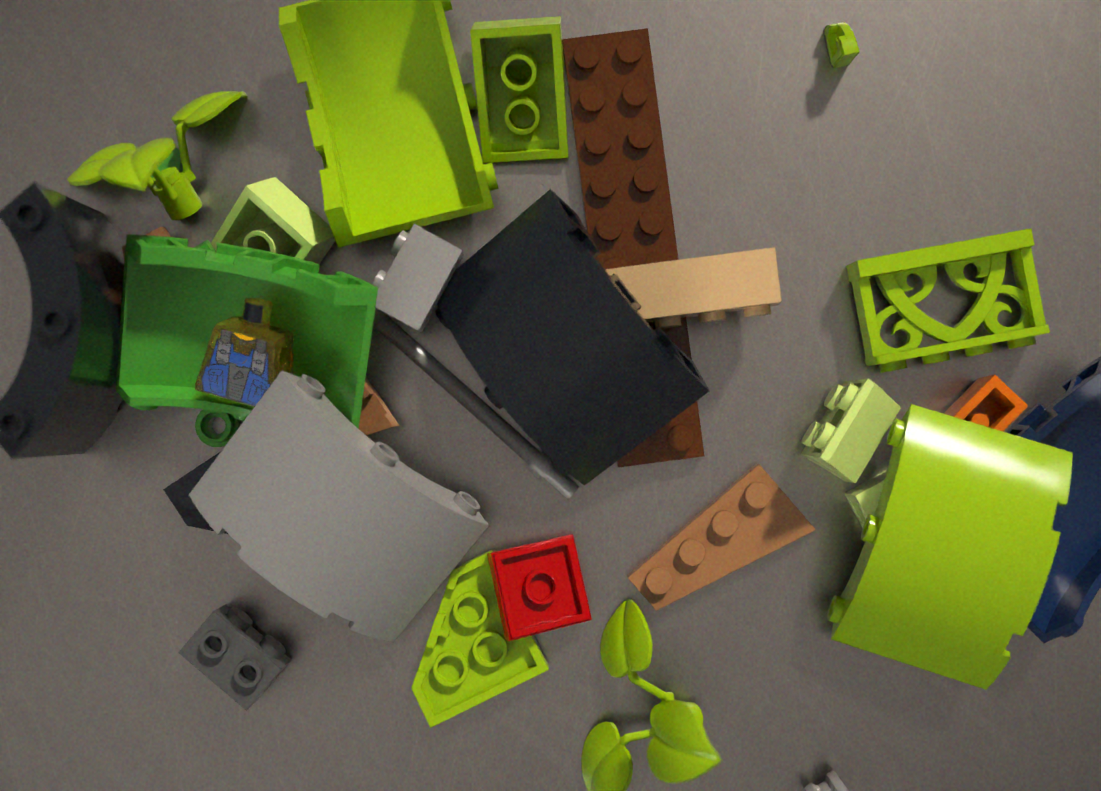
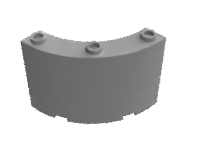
M281 371L189 496L210 527L218 535L224 534L226 531L242 547L237 555L277 589L324 618H327L333 612L349 620V630L393 643L488 528L489 524L478 512L480 509L479 503L464 491L453 492L427 479L400 462L398 455L389 446L382 442L375 443L330 402L324 395L325 388L316 379L305 374L298 377Z

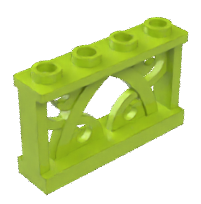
M1032 229L861 259L847 265L849 283L852 282L863 340L866 366L879 365L881 373L907 368L906 359L922 357L923 365L950 360L949 351L965 349L966 357L992 353V343L1007 341L1008 349L1035 345L1036 335L1050 333L1049 325L1045 321L1031 249L1032 246H1035ZM1008 253L1011 256L1016 287L1002 285ZM967 264H974L977 267V275L973 278L984 277L982 284L965 278L964 268ZM938 266H945L949 278L958 287L969 292L979 293L967 314L953 328L932 319L914 305L925 299L932 291L937 278ZM910 274H915L921 278L922 287L917 293L908 298L904 292L914 288L907 284V277ZM872 278L876 279L884 297L891 305L877 314L870 279ZM998 294L1009 295L1020 304L1021 318L1012 327L1002 326L998 322V314L1001 311H1006L1009 314L1013 313L1007 304L995 302ZM897 312L903 319L893 325L891 335H894L898 330H903L908 338L903 346L893 348L883 342L880 336V329L886 318ZM981 323L992 334L966 339ZM923 334L943 342V344L918 348Z

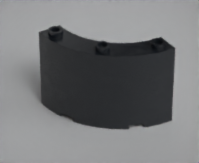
M33 182L0 211V219L10 231L24 260L32 299V321L25 355L15 379L0 400V446L12 459L84 454L114 421L120 411L118 407L123 400L116 392L124 277V257L122 251L124 244L115 228L102 212Z
M550 189L456 269L437 303L439 308L435 313L440 322L451 331L466 358L485 383L484 392L490 402L499 409L504 408L522 430L550 457L553 466L562 476L567 477L571 475L585 486L707 394L709 389L694 362L660 327L653 330L639 314L638 310L641 309L639 302L616 274L609 276L596 258L601 252L588 234L577 213Z

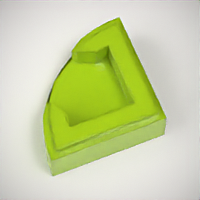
M846 22L825 26L824 33L831 65L834 69L848 66L860 52L851 27Z

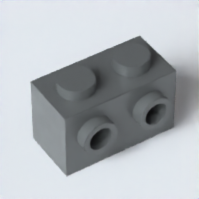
M225 604L211 613L178 653L247 711L263 695L290 663L291 659L285 655L286 649L277 639L270 635L263 636L251 626L253 621L244 611L234 606L230 608Z

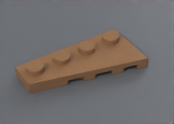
M756 463L632 570L627 577L657 611L816 529L760 464Z

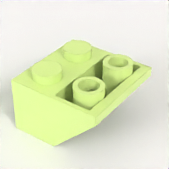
M868 378L844 381L842 386L836 384L824 402V406L828 409L819 423L814 421L805 432L801 441L806 446L800 455L843 481L855 484L901 409L890 396Z

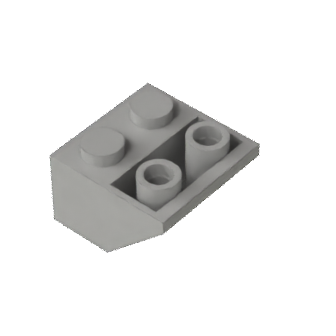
M413 224L409 233L402 230L390 251V254L394 256L393 263L387 273L383 270L378 272L372 285L378 287L376 309L422 333L464 254L463 250Z

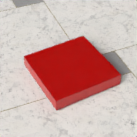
M573 534L487 553L506 641L592 620Z

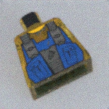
M246 298L242 317L233 316L215 325L195 383V390L255 407L281 371L294 375L293 334L289 330L270 325L272 302L260 298Z

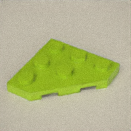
M492 549L455 567L447 582L426 648L411 687L430 728L549 670V665L534 635L512 641L505 640L487 553L493 552Z

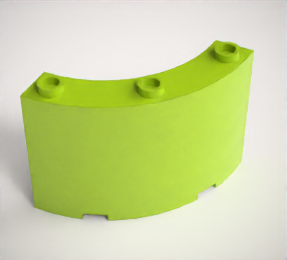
M307 0L279 8V28L297 83L306 82L309 89L305 90L310 110L305 112L314 147L322 157L324 169L319 170L324 211L338 248L399 233L402 230H411L413 224L422 227L494 208L490 191L499 188L493 164L483 165L469 111L477 109L472 83H462L444 13L453 10L451 0Z
M911 404L902 420L894 419L890 427L887 444L893 447L875 515L869 514L865 520L861 534V540L865 541V544L841 596L835 595L831 601L827 620L833 622L831 640L987 690L1011 658L1010 651L1005 649L1012 635H1024L1046 584L1061 534L1051 529L1057 505L1062 507L1067 505L1073 453Z

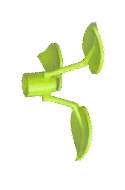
M244 91L213 92L192 100L174 114L172 121L177 125L175 131L182 162V172H179L177 167H169L162 171L157 168L176 147V143L172 138H159L149 141L139 148H136L131 143H119L105 147L85 160L67 180L72 186L90 185L102 179L119 186L145 191L148 186L153 195L159 198L171 220L177 221L187 218L202 207V202L190 183L196 179V176L191 169L185 137L186 132L190 127L199 126L214 118L237 99L248 97Z
M632 599L624 601L607 622L600 642L601 659L611 676L622 678L628 674L630 682L660 698L661 702L651 710L650 723L652 727L648 730L627 733L620 738L617 726L613 722L606 721L599 723L589 732L584 742L581 756L582 775L588 791L627 790L632 779L633 761L629 750L625 746L632 741L652 738L647 747L648 765L655 777L665 783L691 781L704 775L721 762V758L710 744L704 731L703 714L700 707L693 702L675 701L672 692H665L639 677L637 671L646 670L651 663L653 645L645 617L639 606Z

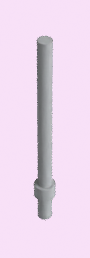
M384 315L377 322L375 328L529 464L527 469L538 479L543 477L567 499L576 492L579 486L568 476H562L555 469L550 457L543 450L540 452L391 318Z

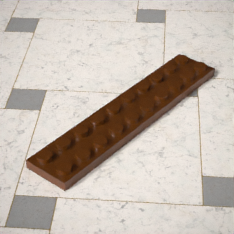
M648 28L562 39L586 230L601 252L596 258L604 269L679 260ZM686 317L681 318V326L662 328L665 334L692 360ZM653 321V322H647V323L649 324V326H650L653 330H655V328H654V321ZM697 401L617 461V467L705 456Z

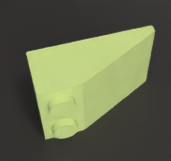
M273 177L246 185L211 244L216 251L217 243H224L274 252L320 264L335 242L331 227L282 182Z

